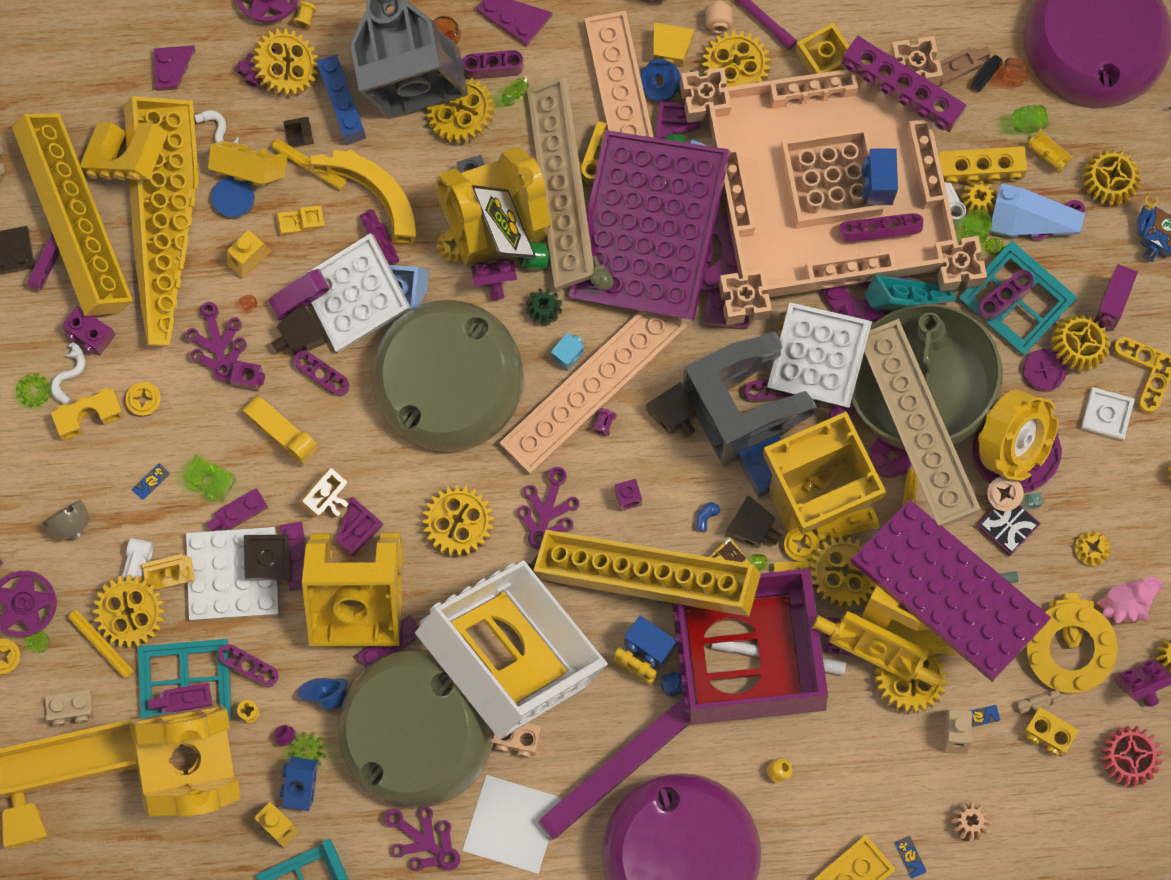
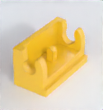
M183 554L142 563L144 580L149 579L148 586L157 585L154 591L194 581L192 558Z

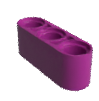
M517 50L473 53L464 56L462 59L465 77L468 79L473 78L474 80L517 76L522 73L524 68L523 56ZM511 61H518V62H519V63H518L517 65H515V66H512V65L509 64V62H511ZM492 62H495V63L498 64L496 67H489V66H488V64H490V63H492ZM474 64L476 68L468 69L467 66Z
M315 269L273 295L269 299V303L277 319L284 320L301 304H304L305 307L326 294L330 288L321 270Z
M1027 270L1018 271L985 297L980 303V316L986 321H993L1027 295L1033 288L1034 278L1032 273ZM1026 278L1030 283L1027 286H1021L1018 284V280ZM1008 291L1013 296L1011 299L1005 300L1000 295ZM987 305H992L996 310L993 313H986L983 309Z

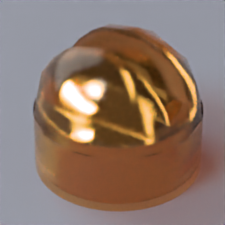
M245 295L238 299L247 314L252 312L257 306L256 298L252 295Z

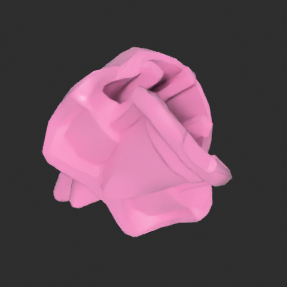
M1147 577L1144 579V582L1134 581L1129 584H1118L1112 587L1106 596L1097 602V605L1103 608V616L1113 617L1117 624L1121 622H1135L1137 619L1148 621L1150 606L1153 605V601L1161 591L1163 584L1156 577Z

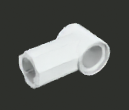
M945 182L951 213L956 212L960 215L959 217L952 216L954 228L963 224L966 208L960 202L952 184Z
M130 538L126 552L127 561L122 575L125 581L127 575L131 574L133 580H135L136 576L140 575L142 582L144 576L142 563L150 561L154 549L153 542Z

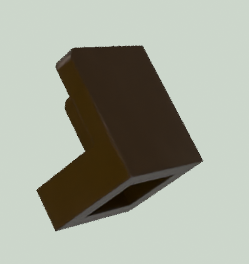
M308 116L283 121L288 145L294 148L314 144Z

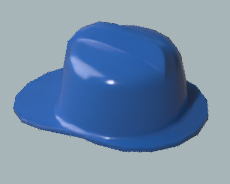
M316 678L304 683L298 690V696L302 700L315 701L323 710L340 708L346 695L345 688L348 683L344 678Z

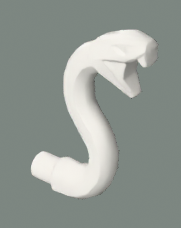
M206 110L194 115L196 123L210 120L217 121L218 128L215 133V142L224 141L226 121L219 112ZM239 137L233 143H238Z
M74 342L69 345L72 348L71 353L65 355V357L75 358L77 361L76 366L72 370L57 374L52 380L50 387L53 398L63 405H69L71 399L61 390L60 383L63 380L80 375L85 367L84 353L80 346Z

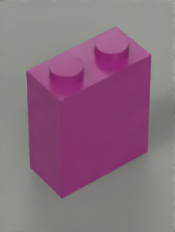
M1117 264L1109 279L1093 321L1094 323L1100 321V328L1106 327L1105 331H1114L1122 316L1138 271Z

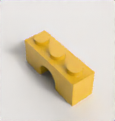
M113 388L101 389L96 395L81 397L76 400V403L60 405L55 411L51 412L59 436L63 441L84 434L81 422L87 414H98L104 425L125 418Z

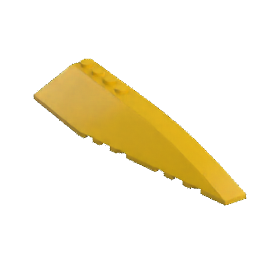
M132 96L124 104L127 149L131 144L139 123H154L168 133L150 179H140L139 181L129 179L136 271L147 345L169 346L174 323L173 316L178 301L177 294L181 284V271L184 267L187 251L188 232L192 223V210L195 206V193L199 184L193 101Z

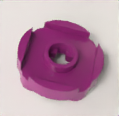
M879 438L871 446L869 458L876 472L883 477L896 478L905 474L912 465L904 449L894 447ZM894 451L898 458H893L892 461H889L885 453Z

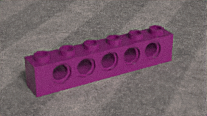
M858 35L843 55L841 64L848 71L859 74L865 82L873 83L884 94L898 99L901 105L912 108L921 118L929 119L940 130H946L950 133L967 106L965 103ZM862 60H868L871 64L865 65L862 63ZM885 71L889 76H882L879 72ZM898 83H904L907 88L899 87ZM916 95H923L925 99L920 100L916 97ZM940 106L944 111H936L934 107Z

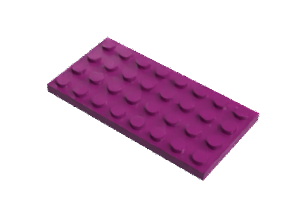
M910 499L851 559L853 565L991 682L1001 674L1051 619L1047 613L943 526H938L936 520Z

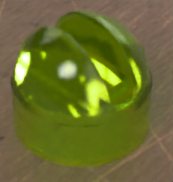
M998 238L989 239L985 245L986 253L990 256L999 255L1003 249V243ZM993 242H996L997 250L995 251Z
M751 555V564H754L758 571H763L768 567V564L764 563L768 561L765 555Z

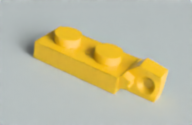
M873 507L854 511L816 528V535L819 541L839 538V536L844 537L879 528V521Z

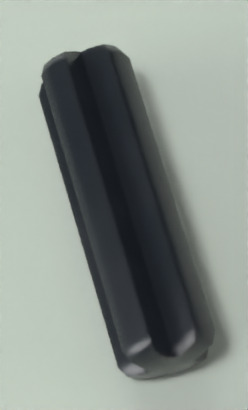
M993 55L974 79L971 88L976 92H980L1001 66L1002 58L998 55Z

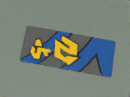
M158 463L132 488V491L144 500L170 473Z
M997 705L970 710L972 711V727L1000 721Z
M910 836L895 842L911 879L927 872Z

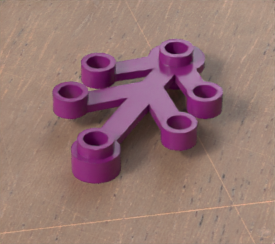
M206 302L201 306L200 312L202 317L208 322L212 341L199 335L195 328L187 330L186 338L189 342L197 343L215 353L217 361L205 356L201 349L195 348L191 352V358L194 362L202 363L211 368L217 380L226 382L231 379L235 360H237L241 352L246 350L247 343L242 337L236 338L233 341L234 349L226 359L224 351L235 333L242 328V323L237 317L231 318L228 321V329L223 337L220 338L216 321L219 310L214 303ZM208 307L213 308L210 313H206L205 310ZM233 322L239 323L235 328L231 326ZM191 333L197 334L193 339L189 338V335ZM238 342L244 343L242 347H236ZM201 353V357L198 359L194 358V355ZM226 367L228 370L226 373H221V368Z
M554 467L549 472L551 486L545 506H543L538 497L537 489L534 485H527L524 488L525 497L530 499L540 517L537 527L531 517V510L528 506L523 505L518 509V517L524 520L530 531L528 542L533 549L540 550L541 543H537L535 538L537 536L544 537L545 530L569 532L573 529V521L568 517L563 518L559 524L547 529L549 521L568 511H576L580 506L578 498L570 497L565 503L553 509L559 487L567 479L566 471L562 467ZM556 474H560L562 476V479L560 481H556L554 479V476ZM528 489L535 491L533 495H528L526 492ZM576 501L577 505L570 507L569 502ZM521 510H527L528 515L522 516L520 514ZM565 521L571 523L569 528L563 527Z
M422 808L419 812L420 818L423 821L424 834L403 820V815L398 809H390L386 812L385 822L389 827H398L419 842L407 845L395 844L392 847V854L396 858H402L405 854L431 851L436 855L435 857L425 859L414 857L410 861V867L413 871L419 872L423 868L440 866L446 871H451L458 867L460 855L457 850L452 848L450 838L451 824L447 820L440 821L437 826L442 836V849L434 840L432 826L433 811L431 808ZM429 810L430 816L424 818L422 816L423 811ZM397 815L399 817L398 822L392 823L390 821L391 816ZM445 823L448 824L449 828L447 831H441L440 826ZM402 847L403 853L397 855L395 854V849ZM451 855L453 857V861L451 863H446V856ZM419 860L421 862V866L419 868H414V861Z

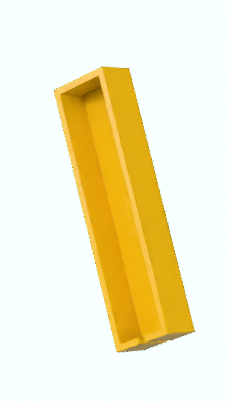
M133 719L0 748V800L10 798L11 795L17 793L27 794L137 769L130 720Z

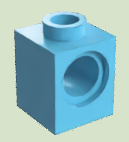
M567 332L551 351V358L569 371L585 352L584 342L577 335L571 336Z

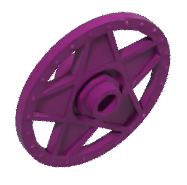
M237 0L238 7L245 16L263 23L284 19L295 10L299 0H293L290 5L287 0H248L253 2L251 12H249L244 7L242 0ZM270 9L280 13L274 16L263 17Z
M16 571L0 580V602L6 606L0 617V629L3 632L16 637H27L39 633L49 625L56 612L57 598L54 588L45 577L32 571ZM20 577L15 589L2 587L9 580ZM33 577L43 582L49 592L35 591ZM51 605L48 616L41 624L38 611ZM22 621L30 630L18 632L8 628Z

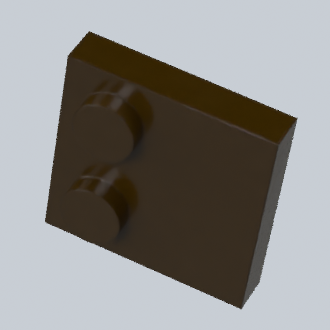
M28 226L0 231V275L34 269L35 263Z
M289 534L244 535V580L290 579Z

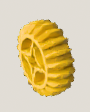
M1106 149L1102 151V155L1097 152L1094 158L1091 157L1088 160L1089 164L1084 167L1085 173H1083L1082 178L1086 180L1083 183L1084 187H1089L1087 194L1094 193L1093 200L1099 197L1101 205L1105 203V200L1108 201L1109 206H1112L1114 201L1118 206L1122 204V200L1127 203L1130 197L1136 195L1135 190L1140 188L1138 182H1141L1142 176L1138 175L1141 171L1140 168H1135L1137 160L1131 162V154L1124 157L1123 150L1119 154H1116L1115 149H1112L1110 154ZM1105 164H1113V166L1108 168L1104 166L1100 168V166ZM1120 167L1126 172L1127 175L1121 172ZM1113 171H1115V173H1114V177H1115V178H1114V180H1112L1111 184H1109V182H1110V178H1109V177H1110V175H1112ZM1097 180L1102 181L1104 187H1102ZM1114 187H1124L1122 190L1111 191Z
M1075 314L1070 318H1064L1062 322L1058 323L1052 333L1051 344L1054 345L1052 351L1058 352L1056 359L1062 358V365L1067 363L1069 364V370L1076 367L1078 372L1082 371L1083 368L1086 372L1090 371L1091 368H1098L1109 355L1108 349L1111 343L1107 341L1110 335L1104 334L1106 327L1100 328V321L1094 323L1092 322V316L1085 319L1084 314L1080 315L1079 318Z

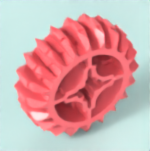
M1130 725L1125 726V732L1121 727L1117 728V735L1111 732L1109 734L1111 740L1105 739L1103 742L1107 747L1101 748V752L1107 755L1100 758L1101 761L1108 762V764L1103 766V769L1107 770L1110 768L1112 770L1108 776L1111 778L1117 775L1116 783L1124 779V786L1126 787L1130 784V780L1133 787H1137L1139 781L1142 785H1145L1147 783L1146 778L1153 780V773L1160 771L1156 765H1161L1163 762L1161 759L1156 758L1161 756L1163 752L1155 750L1160 746L1159 742L1152 743L1155 736L1146 737L1147 729L1139 733V726H1135L1132 732ZM1126 739L1124 752L1114 754L1116 744ZM1133 739L1142 743L1146 750L1139 749ZM1130 751L1132 755L1138 756L1133 761L1131 757L1125 756L1128 753H1130ZM1149 758L1145 771L1138 773L1139 761ZM1116 761L1124 763L1130 773L1122 770Z

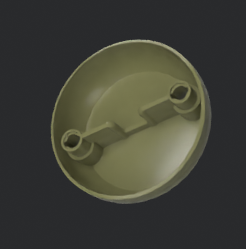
M438 300L424 303L412 308L394 321L378 344L371 373L375 400L380 412L392 429L412 444L439 452H459L471 449L493 438L504 428L515 413L520 402L524 383L521 353L510 331L498 318L487 310L471 303L456 300ZM485 327V335L483 337H478V335ZM419 415V422L416 425H411Z
M919 304L904 307L875 322L870 330L894 320H900L953 446L977 433L985 425L987 412L999 401L1003 382L1001 358L993 338L985 327L963 311L937 304ZM864 353L852 396L853 407L865 426L876 437L885 443L905 450Z
M428 650L399 651L373 662L359 674L348 689L339 714L338 737L344 761L356 781L365 790L384 802L407 808L436 806L450 801L467 790L485 768L494 740V732L454 683L453 689L447 691L453 681ZM383 771L382 779H378V776Z

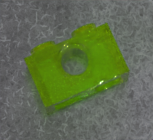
M196 454L182 476L188 488L196 492L198 489L205 492L204 496L214 502L217 499L224 502L236 482L234 474ZM207 476L214 477L213 482L210 484H204L203 480Z

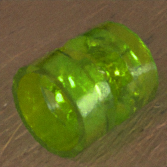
M974 210L968 213L961 228V237L978 236L980 245L985 243L992 228L991 216L983 210Z

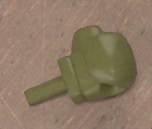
M592 256L595 268H593L594 273L591 276V282L599 290L608 291L614 284L613 277L604 265L599 264L597 257Z

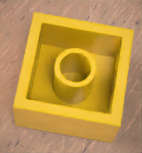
M833 22L797 42L796 54L810 75L845 70L846 68L841 62L849 45Z

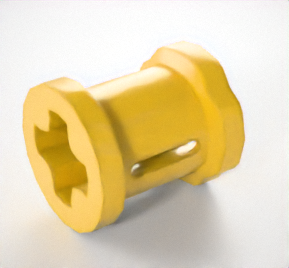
M300 1L298 4L299 11L297 17L293 19V24L304 29H310V21L317 7L311 3Z
M244 700L238 705L237 713L246 723L252 724L260 717V710L253 701ZM248 707H250L253 710L252 712H250L251 716L247 717V715L245 714V712H247Z

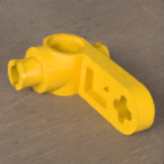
M601 121L597 122L583 163L579 162L581 179L588 186H593L595 175H589L587 171L591 169L597 170L598 160L596 158L603 142L605 130L607 129V123Z

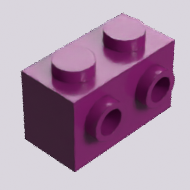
M76 306L62 325L65 331L64 335L74 343L76 340L82 343V348L90 354L95 352L101 355L115 337L112 328L94 316H84L82 308Z

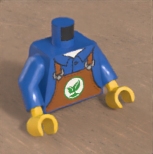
M1148 193L1145 197L1146 205L1142 207L1137 219L1138 235L1141 237L1140 244L1146 247L1142 255L1143 258L1149 262H1154L1157 255L1167 258L1171 254V215L1155 206L1158 203V196L1155 202H1149L1148 197L1150 193Z

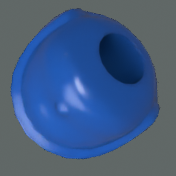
M671 672L661 677L663 693L667 696H676L682 693V676L679 673Z

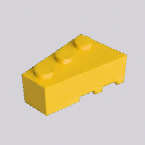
M219 141L210 145L208 169L216 171L218 175L234 176L235 180L252 181L253 185L265 186L266 183L285 177L288 153L281 151L280 154L275 155L268 153V149L261 148L260 152L249 149L248 145Z

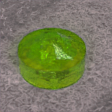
M40 631L35 635L27 636L26 644L32 652L42 653L48 649L50 639L44 631Z

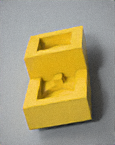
M321 206L302 207L299 211L280 212L276 215L280 236L308 232L325 226Z

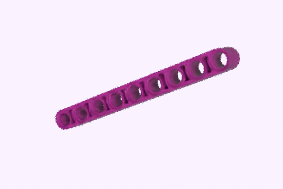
M684 697L538 821V824L552 840L561 835L690 724V717H685Z

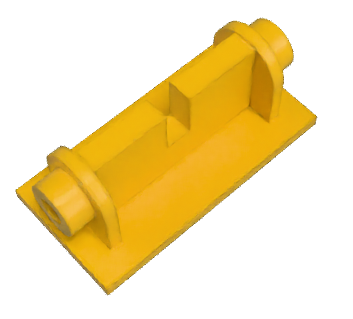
M1041 130L1028 142V147L1059 173L1063 171L1073 158L1072 155Z

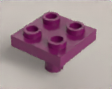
M508 258L497 260V263L478 262L475 266H471L474 286L489 284L491 300H497L496 291H498L499 300L503 299L505 296L502 282L517 280L514 260L509 261Z
M1155 659L1147 660L1134 669H1127L1114 677L1116 684L1134 701L1144 698V703L1147 707H1152L1159 703L1156 691L1171 685V673Z

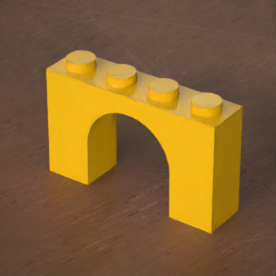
M97 122L81 161V169L86 172L88 177L93 179L102 177L108 180L117 178L123 181L126 179L135 181L140 179L149 180L168 133L154 123H139L128 149L117 158L126 132L112 122Z

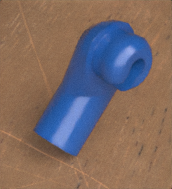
M709 502L697 512V532H707V520L712 515L715 516L720 513V506L718 504Z

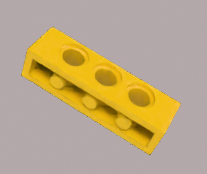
M1025 146L939 151L938 153L944 183L947 182L952 185L958 182L971 184L974 181L978 183L981 180H988L991 183L998 182L1001 179L1019 181L1025 178L1027 173ZM1006 163L1008 168H1001L998 164ZM984 164L987 169L981 170L977 165ZM962 165L966 170L959 171L955 166Z

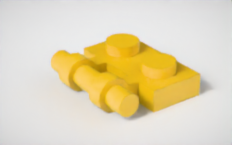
M842 463L838 467L828 469V472L832 475L826 483L821 480L826 473L823 472L809 478L803 488L811 493L814 487L820 489L816 495L817 498L854 482L856 479L850 466Z
M618 648L613 658V663L651 687L656 680L657 671L651 668V665L646 661L643 663L635 658L634 654L630 651L626 652Z

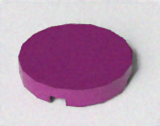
M1048 348L1036 350L1026 358L1023 366V377L1034 390L1051 392L1059 388L1064 382L1067 375L1066 364L1062 365V358L1056 359L1058 352H1053Z

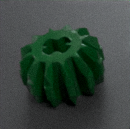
M539 288L538 295L532 292L530 294L531 299L526 300V305L529 306L526 308V313L531 314L530 320L534 321L538 318V325H541L543 320H546L547 325H550V319L557 321V314H562V309L560 308L562 300H557L558 294L553 293L551 295L549 288L546 290V293H543L542 289ZM544 304L545 306V304H547L548 309H545L544 307L543 309H540V305Z

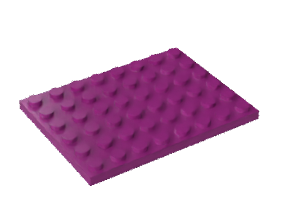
M605 130L587 211V221L592 256H596L599 264L604 265L610 272L614 284L610 290L602 291L596 288L591 279L572 285L569 298L694 321L731 151L724 148Z

